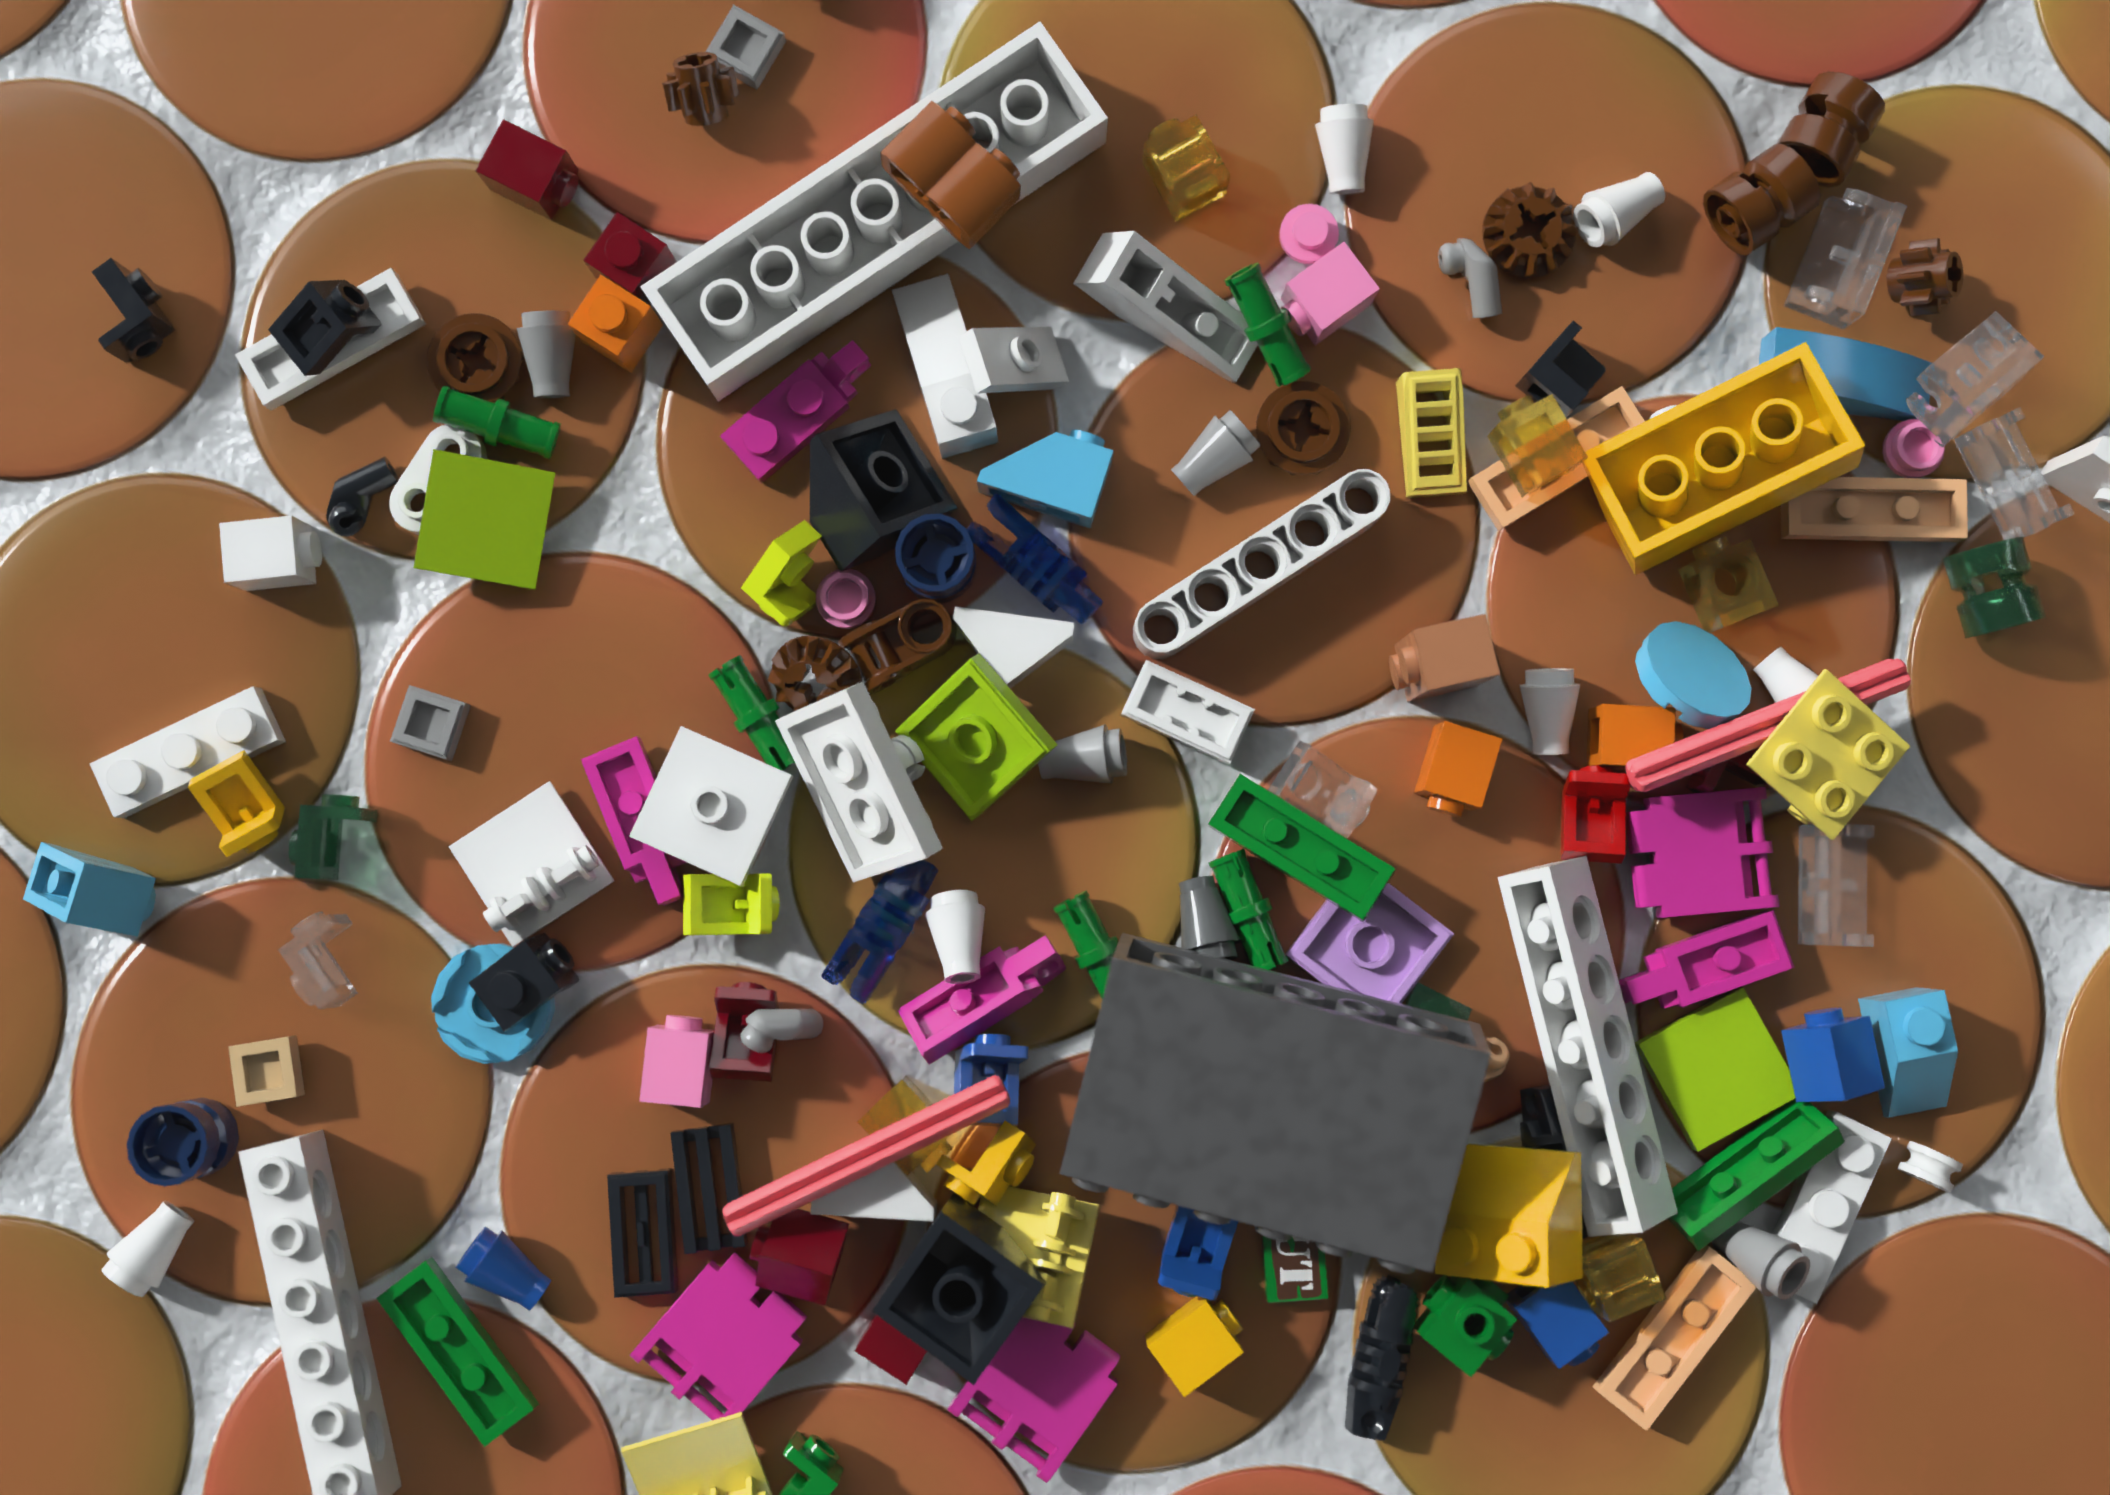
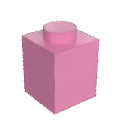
M1343 242L1286 283L1281 297V301L1284 303L1281 309H1287L1292 319L1288 323L1292 330L1299 336H1303L1306 333L1314 345H1317L1371 306L1380 288L1347 244Z
M666 1015L665 1025L658 1024L648 1027L639 1102L698 1108L710 1103L713 1078L710 1075L709 1063L714 1030L702 1029L703 1018Z

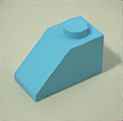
M1071 430L1070 436L1055 432L980 470L977 479L978 491L984 495L1091 528L1112 464L1114 450L1104 447V439L1086 431Z
M41 842L23 900L65 923L138 937L142 922L150 917L155 905L156 893L153 886L156 878L127 865Z
M1915 987L1858 998L1861 1015L1870 1016L1885 1084V1089L1878 1090L1883 1117L1890 1118L1946 1107L1958 1048L1945 990Z

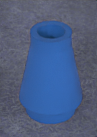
M486 1226L478 1234L455 1267L467 1276L464 1282L518 1303L529 1311L536 1305L552 1281L541 1273L503 1230L496 1234Z

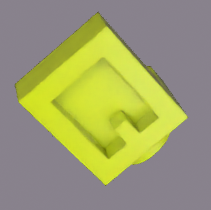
M806 520L772 541L741 587L759 605L763 612L774 618L783 627L792 624L810 611L816 604V594L801 579L814 564L809 554L822 535Z

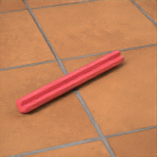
M1886 659L1838 678L1865 705L1904 691L1911 683L1907 667L1901 659ZM1805 692L1629 760L1625 769L1632 788L1635 791L1648 792L1761 747Z
M991 1076L729 1202L722 1209L725 1222L734 1236L748 1233L1007 1108L1010 1104L1009 1093L999 1076Z

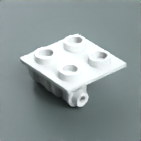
M551 781L449 846L451 852L488 908L483 912L486 921L495 932L502 930L512 947L615 881Z

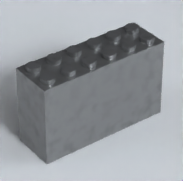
M1122 933L1112 958L1060 1174L1073 1177L1072 1182L1086 1190L1105 1192L1110 1187L1133 1193V1198L1136 1201L1150 1207L1167 1208L1171 1203L1194 1209V1214L1207 1222L1228 1224L1232 1219L1255 1226V1230L1259 1234L1271 1239L1286 1241L1290 1240L1292 1236L1315 1241L1319 1249L1332 1255L1350 1257L1353 1255V1252L1376 1257L1379 1264L1396 1272L1413 1273L1415 1268L1432 1272L1491 1052L1479 1023Z

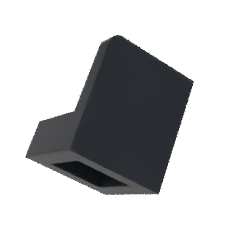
M1574 320L1515 385L1559 424L1589 394V390L1606 371L1605 367L1573 340L1582 329Z

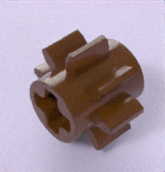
M709 52L691 53L677 58L673 62L675 72L666 74L668 81L662 83L668 111L682 109L685 122L692 126L711 125L726 119L729 115L727 106L735 105V96L739 95L734 67L720 69L717 55Z
M1939 238L1911 241L1909 249L1901 250L1900 258L1892 259L1887 270V289L1891 300L1895 303H1900L1901 306L1910 305L1911 316L1939 314L1941 312V305H1948L1950 297H1957L1963 286L1961 258L1955 251L1950 252L1949 249L1941 250Z

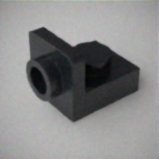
M309 281L268 330L304 376L321 374L354 335L375 333L381 326V322L369 308V301L365 294L348 281Z

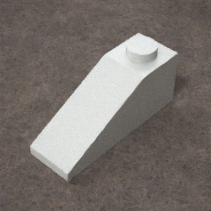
M1135 231L1103 233L1073 283L1117 317L1230 382H1237L1258 345L1256 341L1250 342L1244 332L1248 324L1240 312Z
M945 274L892 290L942 459L998 443L997 428L987 394L976 393L958 336L967 332L949 275Z

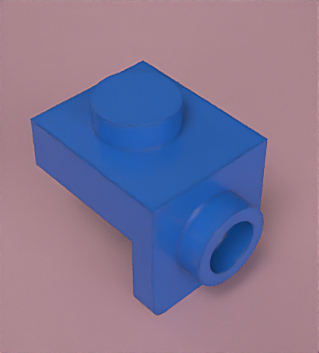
M975 1035L974 1043H970L955 1051L954 1094L991 1076H999L1010 1096V1104L1007 1108L972 1125L1001 1127L1005 1120L1013 1126L1018 1125L1019 1064L1029 1059V1047L1011 1045V1037L1008 1035Z
M1177 1205L1162 1251L1158 1283L1161 1286L1173 1289L1183 1296H1199L1209 1300H1217L1221 1289L1222 1270L1238 1221L1231 1219L1228 1224L1207 1222L1198 1218L1194 1214V1209Z

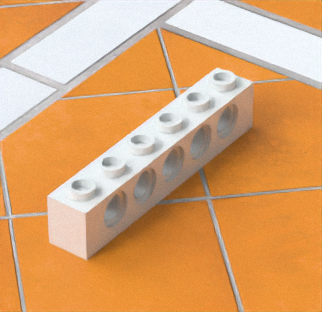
M1587 856L1535 866L1500 876L1498 881L1566 1150L1581 1152L1582 1213L1588 1237L1643 1233L1677 1214L1678 1211Z
M319 1130L240 1151L238 1153L312 1494L392 1495L402 1485L324 1131Z

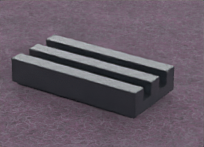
M734 1123L672 1131L670 1135L684 1253L693 1254L703 1250L715 1251L725 1247H745L748 1244L747 1233L741 1236H734L732 1232L721 1234L710 1139L720 1138L727 1203L742 1197ZM696 1141L707 1236L699 1237L688 1147V1142Z
M671 1168L659 1169L657 1171L640 1170L630 1173L613 1172L608 1174L614 1298L676 1293L679 1288ZM656 1184L661 1281H654L648 1190V1185ZM624 1186H634L640 1281L630 1283Z

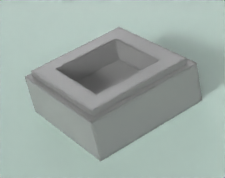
M733 5L706 52L717 55L720 69L734 67L737 79L758 89L784 46L786 38L782 31Z
M409 685L390 742L452 761L471 705Z

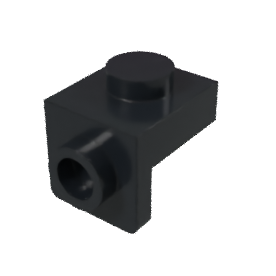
M110 258L94 269L92 273L123 314L125 320L102 335L98 341L105 351L125 363H130L133 360H141L154 354L162 346L163 339L176 329L156 303L163 296L153 281L140 268L131 272Z
M542 933L523 940L471 980L469 984L505 1032L514 1028L558 993L572 987L579 981V978L572 969L574 967V960L566 947L558 940L550 939L547 934Z

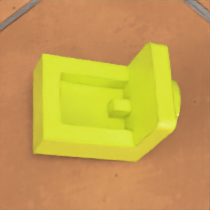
M771 873L749 874L743 887L714 874L683 875V935L772 933V922H775L778 918L780 900L777 888L772 886Z

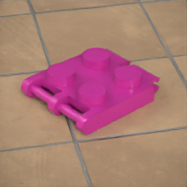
M1766 787L1643 799L1644 810L1626 812L1629 854L1649 852L1650 864L1631 866L1635 908L1655 906L1656 918L1780 907L1779 896L1772 895L1767 853H1773L1772 841H1766L1761 805V800L1767 799ZM1743 801H1749L1753 843L1747 842ZM1754 854L1759 896H1754L1749 855Z
M735 1252L722 1267L711 1260L629 1355L637 1363L642 1359L674 1386L671 1393L680 1400L685 1396L712 1421L743 1412L800 1346L803 1340L795 1331L807 1318V1315L782 1293L772 1291L763 1303L759 1302L753 1296L760 1288L755 1286L757 1271ZM656 1345L686 1372L684 1377L679 1375L651 1348ZM695 1382L699 1383L725 1406L727 1411L723 1414L692 1385Z
M1022 1317L975 1385L966 1380L947 1410L956 1417L962 1413L994 1436L992 1444L1000 1450H1003L1005 1446L1010 1448L1038 1469L1036 1476L1047 1483L1118 1385L1117 1379L1110 1373L1120 1360V1355L1086 1330L1081 1334L1074 1346H1071L1066 1342V1339L1074 1328ZM971 1398L1005 1421L1002 1426L969 1403ZM1015 1432H1020L1049 1454L1047 1458H1043L1013 1436Z

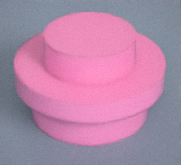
M1303 204L1293 208L1283 219L1279 232L1280 243L1285 253L1293 260L1304 264H1313L1336 247L1339 237V228L1334 216L1324 207L1315 204Z
M1909 419L1900 422L1888 431L1883 441L1882 452L1887 466L1895 474L1903 478H1922L1935 471L1941 464L1945 452V442L1941 432L1934 425L1920 419Z
M852 569L842 572L836 570L828 574L819 584L816 593V604L821 616L829 624L842 629H850L862 625L870 618L875 608L876 594L871 582L862 573Z

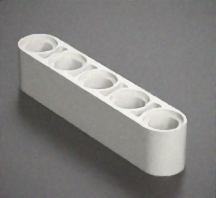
M1357 469L1346 474L1149 601L1139 610L1133 626V639L1136 647L1145 656L1152 659H1165L1175 655L1370 529L1385 513L1390 503V489L1386 480L1379 473L1370 469ZM1352 488H1360L1367 491L1373 500V511L1368 514L1353 512L1347 506L1345 492ZM1302 520L1317 522L1323 529L1324 543L1319 546L1302 544L1296 536L1295 524ZM1252 552L1268 554L1274 561L1275 574L1267 579L1253 577L1245 567V557ZM1205 583H1213L1219 586L1226 596L1225 607L1216 612L1202 609L1194 598V590ZM1164 615L1174 622L1177 636L1172 642L1167 644L1154 643L1146 636L1144 623L1150 617Z

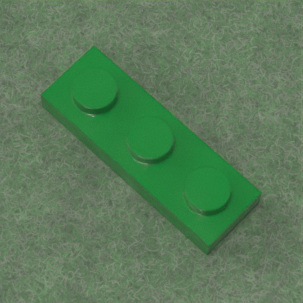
M1242 774L1238 776L1208 823L1211 829L1362 922L1365 921L1395 873L1396 868Z
M1796 1099L1791 1100L1674 1186L1672 1192L1678 1213L1669 1217L1668 1220L1698 1251L1845 1143L1839 1127L1810 1102H1796Z
M433 1257L425 1260L376 1298L484 1447L539 1405L534 1395Z

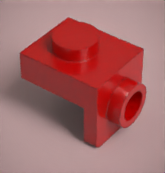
M1598 765L1569 771L1561 794V860L1587 856L1589 862L1622 864L1626 855V797L1631 788L1626 773H1615L1609 767Z

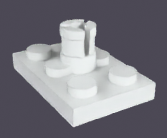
M863 681L775 720L853 882L926 859L943 849L934 831L932 821L925 812L911 783L923 775L925 766L917 764L925 760L923 753L917 743L908 736L898 735L890 739L880 718L878 708L872 701Z

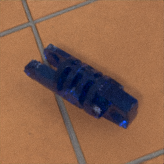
M996 493L987 503L988 510L996 520L1001 522L1017 537V540L1009 548L987 527L980 523L972 522L967 528L972 542L1003 570H1006L1011 577L1033 594L1051 612L1054 613L1061 607L1080 624L1089 621L1102 606L1103 600L1082 581L1088 573Z
M923 859L896 868L892 875L886 873L875 887L873 896L867 900L858 914L853 928L848 930L823 970L822 978L832 985L842 983L847 975L850 974V970L854 968L864 950H868L870 953L859 969L858 975L854 978L851 984L852 987L849 990L853 999L861 1004H866L894 961L896 952L902 948L912 932L916 920L920 919L930 899L925 896L939 871L936 866Z

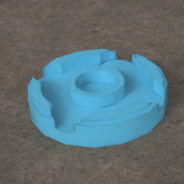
M1678 621L1659 624L1643 640L1642 646L1637 651L1635 663L1638 674L1652 699L1664 709L1671 704L1676 710L1682 712L1678 719L1688 725L1711 729L1735 719L1750 704L1752 688L1747 672L1734 652L1716 636L1695 625Z
M505 943L477 945L454 956L438 975L431 996L432 1013L435 1012V1021L438 1025L437 1030L443 1042L463 1058L482 1064L512 1061L533 1050L549 1030L555 1012V997L514 1028L504 1032L469 984L471 980L512 950L514 947Z

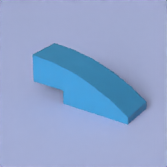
M1781 327L1774 328L1761 339L1759 365L1806 342L1847 414L1901 421L1909 419L1928 420L1933 363L1887 347L1854 339Z

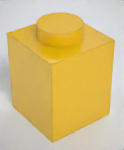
M1199 1296L1194 1297L1145 1334L1147 1347L1184 1397L1244 1353L1236 1337L1244 1328L1223 1299L1212 1305L1209 1299Z

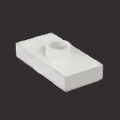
M1051 327L972 328L958 336L976 393L1054 390L1069 382Z
M1146 660L1121 716L1229 765L1255 709Z

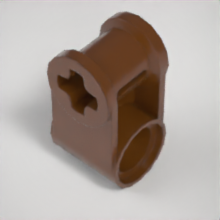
M920 599L911 602L884 618L871 621L842 637L838 641V645L849 651L855 660L869 695L892 686L907 677L915 669L948 652L956 640L957 628L954 619L942 604L934 600ZM926 614H935L941 617L943 632L935 642L920 644L914 640L913 626L917 619ZM870 646L873 648L881 664L880 668L878 667L872 653L869 650Z

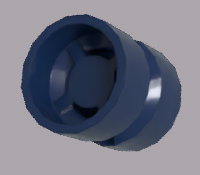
M925 514L910 521L900 532L895 546L896 563L908 589L918 598L946 603L961 597L972 585L977 571L974 545L967 529L955 518L943 514Z
M207 1098L190 1099L154 1107L142 1114L130 1129L127 1140L128 1160L136 1174L148 1183L163 1187L178 1185L195 1178H201L225 1167L234 1156L239 1141L238 1125L228 1108L218 1101Z

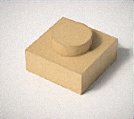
M297 1035L228 1046L236 1107L305 1095Z

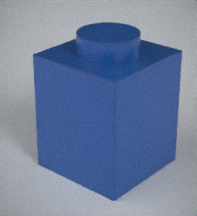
M1842 1008L1820 1009L1804 1013L1805 1024L1781 1030L1796 1102L1847 1101L1885 1089L1870 1016L1843 1017Z
M1572 1281L1549 1288L1520 1284L1507 1293L1510 1296L1506 1300L1509 1307L1545 1357L1559 1369L1567 1363L1569 1366H1576L1589 1359L1599 1349L1600 1345L1597 1341L1609 1333Z

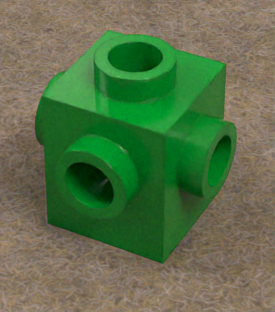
M1444 1275L1432 1285L1425 1295L1423 1305L1427 1308L1414 1323V1329L1429 1344L1469 1377H1472L1486 1358L1494 1360L1507 1348L1514 1334L1510 1328L1517 1318L1502 1306L1510 1296L1492 1281L1474 1279L1472 1281L1465 1277L1452 1276L1448 1278Z

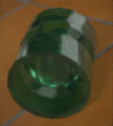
M2023 536L1987 544L1943 558L1951 590L1963 594L1964 600L1957 606V611L1965 639L2046 618L2037 585L2026 583L2024 576L2032 569ZM1998 573L2004 588L1985 593L1983 577Z

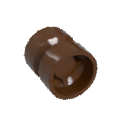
M1829 71L1820 73L1814 79L1799 104V115L1794 116L1789 121L1777 144H1784L1794 149L1811 168L1819 186H1839L1845 181L1859 157L1860 144H1864L1870 138L1883 116L1885 102L1874 88L1857 77L1841 72Z
M1774 144L1748 162L1744 167V172H1734L1709 189L1704 194L1703 206L1706 217L1720 240L1737 254L1748 256L1779 233L1780 227H1790L1818 207L1821 194L1815 175L1806 161L1794 149L1784 144Z

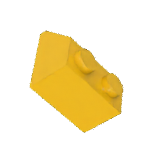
M1467 1144L1435 1260V1274L1547 1288L1583 1278L1581 1152Z

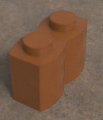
M931 101L880 152L882 167L903 190L924 206L955 239L970 250L1020 199L1021 184L1017 181L1020 172L1002 151L994 148L991 152H988L975 142L972 137L976 134V131L960 111L952 106L945 111L938 104Z

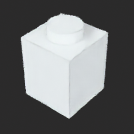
M292 515L219 523L224 583L244 591L316 584L315 567L321 565L322 548L317 533L312 531L311 525Z

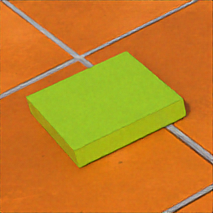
M433 449L413 568L535 590L555 472Z
M980 653L971 657L895 730L898 735L908 736L917 743L925 759L921 761L922 764L971 821L983 814L1058 746Z
M1744 987L1730 990L1634 1042L1651 1077L1688 1144L1694 1151H1701L1795 1099L1790 1070Z

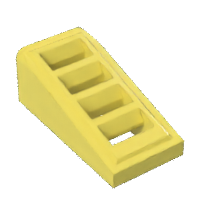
M1452 368L1403 373L1396 382L1406 498L1465 494L1467 492L1461 369ZM1443 392L1444 400L1416 401V394ZM1445 416L1446 425L1418 427L1417 418ZM1448 440V450L1419 452L1418 450L1419 442ZM1450 464V475L1420 477L1419 466Z

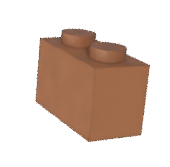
M1486 614L1415 629L1394 644L1396 654L1389 656V667L1393 684L1396 690H1405L1407 702L1477 687L1500 675Z

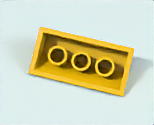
M1804 342L1581 453L1580 459L1607 523L1631 569L1637 575L1858 468L1865 444L1808 344Z

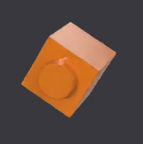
M601 274L568 322L569 327L584 344L630 373L633 372L663 327L662 322L650 305Z
M1601 704L1588 709L1586 766L1598 765L1614 770H1626L1625 766L1629 760L1683 740L1681 723H1675L1676 709L1673 707H1666L1664 709L1663 707L1618 704Z
M1447 721L1434 725L1414 793L1429 798L1427 808L1454 817H1462L1464 809L1469 811L1481 809L1502 738Z

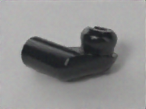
M387 457L357 469L335 482L327 508L326 519L336 534L348 537L359 532L366 523L373 495L396 485L398 482L397 473Z

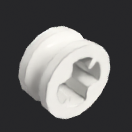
M1909 1141L1907 1149L1910 1151L1911 1157L1906 1162H1900L1898 1170L1951 1193L1954 1185L1950 1182V1175L1953 1172H1960L1963 1164L1931 1148Z

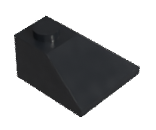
M897 409L818 433L810 440V523L822 535L820 539L840 572L878 558L894 549L900 532L910 521L925 514H943L948 516L958 508Z
M953 1192L872 1312L975 1385L1044 1287L1046 1281L1002 1226Z

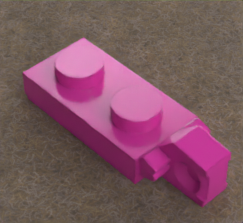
M853 340L830 359L823 352H820L812 360L808 359L722 433L720 435L721 439L760 483L765 482L810 443V440L816 434L825 430L850 408L848 402L857 394L856 389L851 383L871 367L868 356Z
M638 736L581 759L624 870L630 871L635 883L648 879L658 905L663 904L665 906L682 899L683 885L675 867L687 862L629 837L657 778L641 738Z
M1765 910L1655 949L1656 952L1643 956L1647 970L1624 977L1618 981L1625 1004L1629 1002L1638 1004L1657 997L1661 1008H1668L1674 1005L1684 1007L1792 969L1794 965L1774 910Z
M1046 935L1021 951L1016 946L1003 952L999 946L980 958L981 977L978 980L964 984H950L942 981L900 1007L898 1012L922 1057L930 1065L969 1041L975 1035L980 1034L1032 1001L1031 998H1036L1043 992L1041 986L1046 985L1065 971L1066 966Z

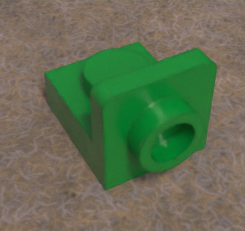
M796 1431L788 1441L783 1455L803 1471L807 1477L804 1478L796 1472L778 1495H830L838 1485L844 1470L837 1463L839 1460L837 1452L820 1437L812 1434L807 1439L803 1434Z

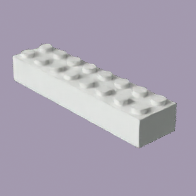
M1041 21L640 286L718 402L958 242L924 206L913 199L884 170L881 162L880 152L931 101L938 104L945 111L950 106L956 108L974 127L976 134L972 138L976 143L988 152H991L994 148L1002 151L1015 164L1020 172L1017 181L1021 184L1020 199L1018 201L1106 143L1108 117Z

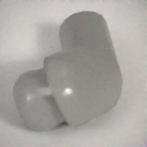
M1458 238L1456 243L1443 244L1438 250L1440 270L1448 275L1461 272V275L1469 282L1473 318L1502 314L1497 266L1494 261L1471 239Z
M757 1009L745 1019L748 1025L741 1032V1041L746 1047L755 1052L766 1053L771 1050L774 1039L783 1041L817 1037L822 1032L823 1019L821 1014L814 1009Z

